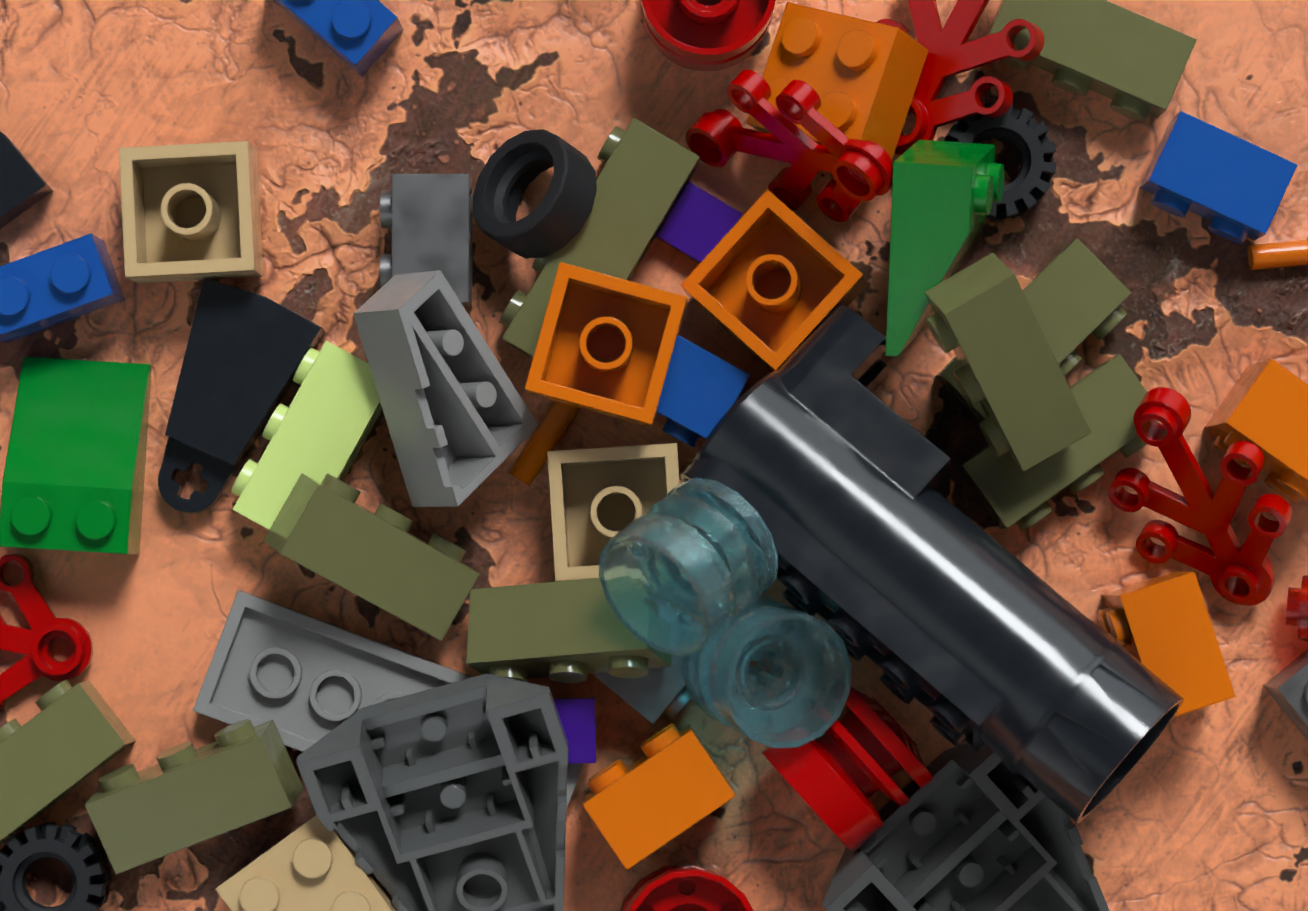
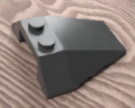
M487 673L363 707L297 756V766L318 819L330 832L335 830L355 853V862L367 875L372 873L392 896V904L398 911H563L569 747L549 687Z
M968 743L943 751L926 767L934 779L923 789L913 780L902 789L910 799L905 806L890 800L878 811L884 825L853 853L847 847L845 848L822 901V906L827 911H1109L1098 880L1091 873L1081 845L1083 842L1078 829L1071 822L1070 816L1020 773L1013 774L1009 770V766L986 744L977 752Z

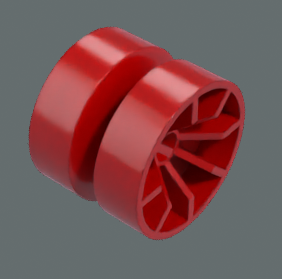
M641 0V15L651 42L666 58L677 65L691 70L718 71L742 62L759 47L768 32L776 0Z

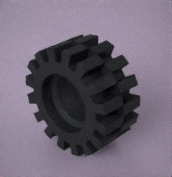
M991 103L984 104L986 108L992 107ZM1013 104L1008 112L1001 117L990 118L982 114H976L958 120L943 140L980 144L985 140L998 138L1008 141L1017 149L1021 160L1020 172L1012 183L1004 186L1001 202H992V209L987 216L988 219H991V222H1002L1010 217L1014 219L1033 207L1046 194L1051 185V178L1056 171L1057 163L1053 162V154L1056 152L1054 140L1049 142L1046 135L1049 131L1043 122L1038 124L1031 118L1034 113L1026 108H1023L1022 111L1014 109Z
M55 822L43 823L13 835L5 842L6 845L3 849L0 850V911H99L101 906L107 901L109 892L106 891V886L111 881L110 870H105L103 863L107 859L103 849L97 850L92 844L95 840L88 833L81 834L75 831L77 827L70 824L55 825ZM39 858H56L66 864L71 871L73 877L72 892L61 905L53 907L43 906L34 901L27 891L25 882L27 871L33 862Z

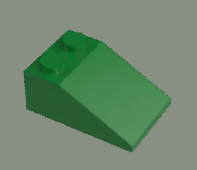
M919 139L894 161L885 356L898 357L923 329L926 319L933 312L924 292L955 274L984 221L990 214L992 202H1001L1004 189V165L994 163L995 145Z
M23 357L2 481L0 511L1 547L140 554L152 365Z

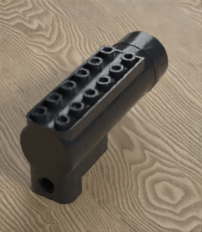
M839 304L780 369L766 375L746 391L707 436L693 462L681 474L684 491L681 494L690 504L686 511L710 535L715 536L721 530L738 545L734 551L735 555L757 576L763 578L769 571L784 584L786 589L782 595L803 616L812 619L817 613L835 629L831 634V638L849 656L860 662L866 655L884 671L880 680L895 696L907 704H910L916 698L930 710L934 716L929 722L946 740L956 747H960L965 741L977 752L986 744L1009 766V770L1013 774L1020 773L1074 821L1079 823L1116 788L1173 719L1181 707L1184 698L1125 649L1126 644L1124 642L1116 640L1087 618L946 499L950 494L951 458L873 394L888 377L887 365L882 361V354L886 350V337L856 312Z

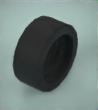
M544 129L524 131L505 141L490 156L482 169L473 194L474 218L483 233L513 253L525 259L546 257L569 243L580 232L589 217L597 192L595 170L583 153L559 136ZM553 167L554 173L550 188L542 202L528 216L516 221L519 201L528 185L540 173Z

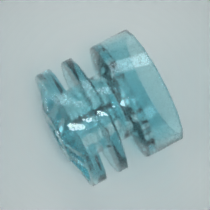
M693 478L678 484L665 498L653 504L647 515L636 518L612 537L599 555V578L605 597L619 620L640 641L661 653L684 656L700 650L726 627L732 617L742 614L751 602L757 601L763 596L777 578V551L772 534L759 513L738 492L716 480Z
M760 593L733 594L712 604L695 621L683 647L682 676L693 702L706 716L731 727L734 731L751 740L771 748L800 747L821 737L840 717L850 694L852 665L844 641L827 622ZM751 660L756 661L755 666L750 665Z

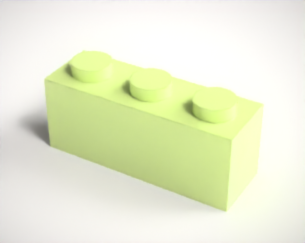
M325 341L320 352L311 347L302 359L293 378L294 382L301 385L289 407L281 403L277 406L262 434L263 438L270 441L258 463L250 459L247 461L231 490V493L239 497L232 510L268 530L271 528L302 473L319 483L323 481L327 473L344 481L383 410L369 364L328 341Z

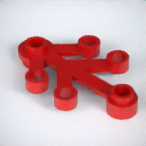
M908 0L917 42L929 51L907 116L909 114L915 115L916 125L909 135H904L903 131L901 132L895 154L902 155L919 139L933 140L937 127L976 114H982L990 118H997L1006 114L1013 102L1012 90L1006 82L991 76L981 77L976 80L969 91L935 99L944 82L949 77L1008 57H1014L1021 61H1029L1036 58L1044 47V34L1042 30L1027 20L1015 19L1007 23L1002 31L967 42L989 0H958L943 29L936 0ZM891 19L877 21V23L898 27L911 37L908 28L899 22ZM1028 29L1030 33L1029 44L1026 48L1017 51L1014 46L1015 37L1021 30ZM996 86L999 92L998 100L992 107L986 108L983 103L984 93L990 87Z
M742 70L728 85L726 91L733 105L742 112L750 114L772 134L743 128L740 121L724 109L703 113L686 132V142L691 151L700 156L701 161L713 167H723L737 151L792 163L790 167L783 168L768 185V190L792 211L797 210L811 195L812 187L810 183L820 170L832 172L834 179H831L817 195L816 201L821 211L827 217L837 222L847 221L860 206L861 201H870L875 196L884 195L893 186V167L889 154L875 142L849 139L818 112V109L821 107V99L818 93L809 84L801 80H792L776 97L778 109L768 102V99L771 97L769 84L761 75L752 70ZM795 124L803 126L822 145L817 144Z
M1158 387L1151 389L1144 395L1134 412V426L1137 435L1143 442L1159 448L1184 496L1150 481L1148 476L1138 469L1125 468L1117 473L1108 489L1111 503L1116 508L1125 512H1136L1143 506L1204 534L1211 546L1209 548L1178 535L1175 527L1166 521L1151 520L1144 525L1136 540V549L1145 560L1161 564L1173 558L1209 575L1214 589L1226 600L1242 606L1262 603L1270 595L1275 582L1273 566L1267 553L1273 540L1285 532L1292 518V508L1284 498L1275 494H1264L1257 498L1248 515V524L1251 531L1244 544L1239 543L1230 526L1247 486L1257 480L1264 467L1265 457L1262 450L1248 441H1237L1231 444L1220 463V470L1223 476L1214 494L1183 436V432L1191 419V408L1188 401L1180 393L1170 388ZM1234 459L1246 461L1251 468L1241 467ZM1123 486L1133 488L1137 494L1127 492ZM1262 512L1273 514L1278 521L1267 519ZM1150 537L1161 540L1165 546L1154 543Z
M9 554L0 558V589L12 593L31 629L8 625L0 614V650L27 655L0 674V711L4 708L9 697L42 676L53 681L70 680L79 676L86 670L93 655V643L89 632L82 624L73 619L56 618L33 582L35 572L31 561L25 556L18 554ZM11 561L18 562L24 570L22 581L15 586L8 584L3 577L4 567ZM58 637L68 639L72 645V654L66 661L55 659L51 653V645Z

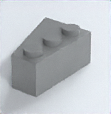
M441 270L394 275L353 314L412 507H458L539 425Z

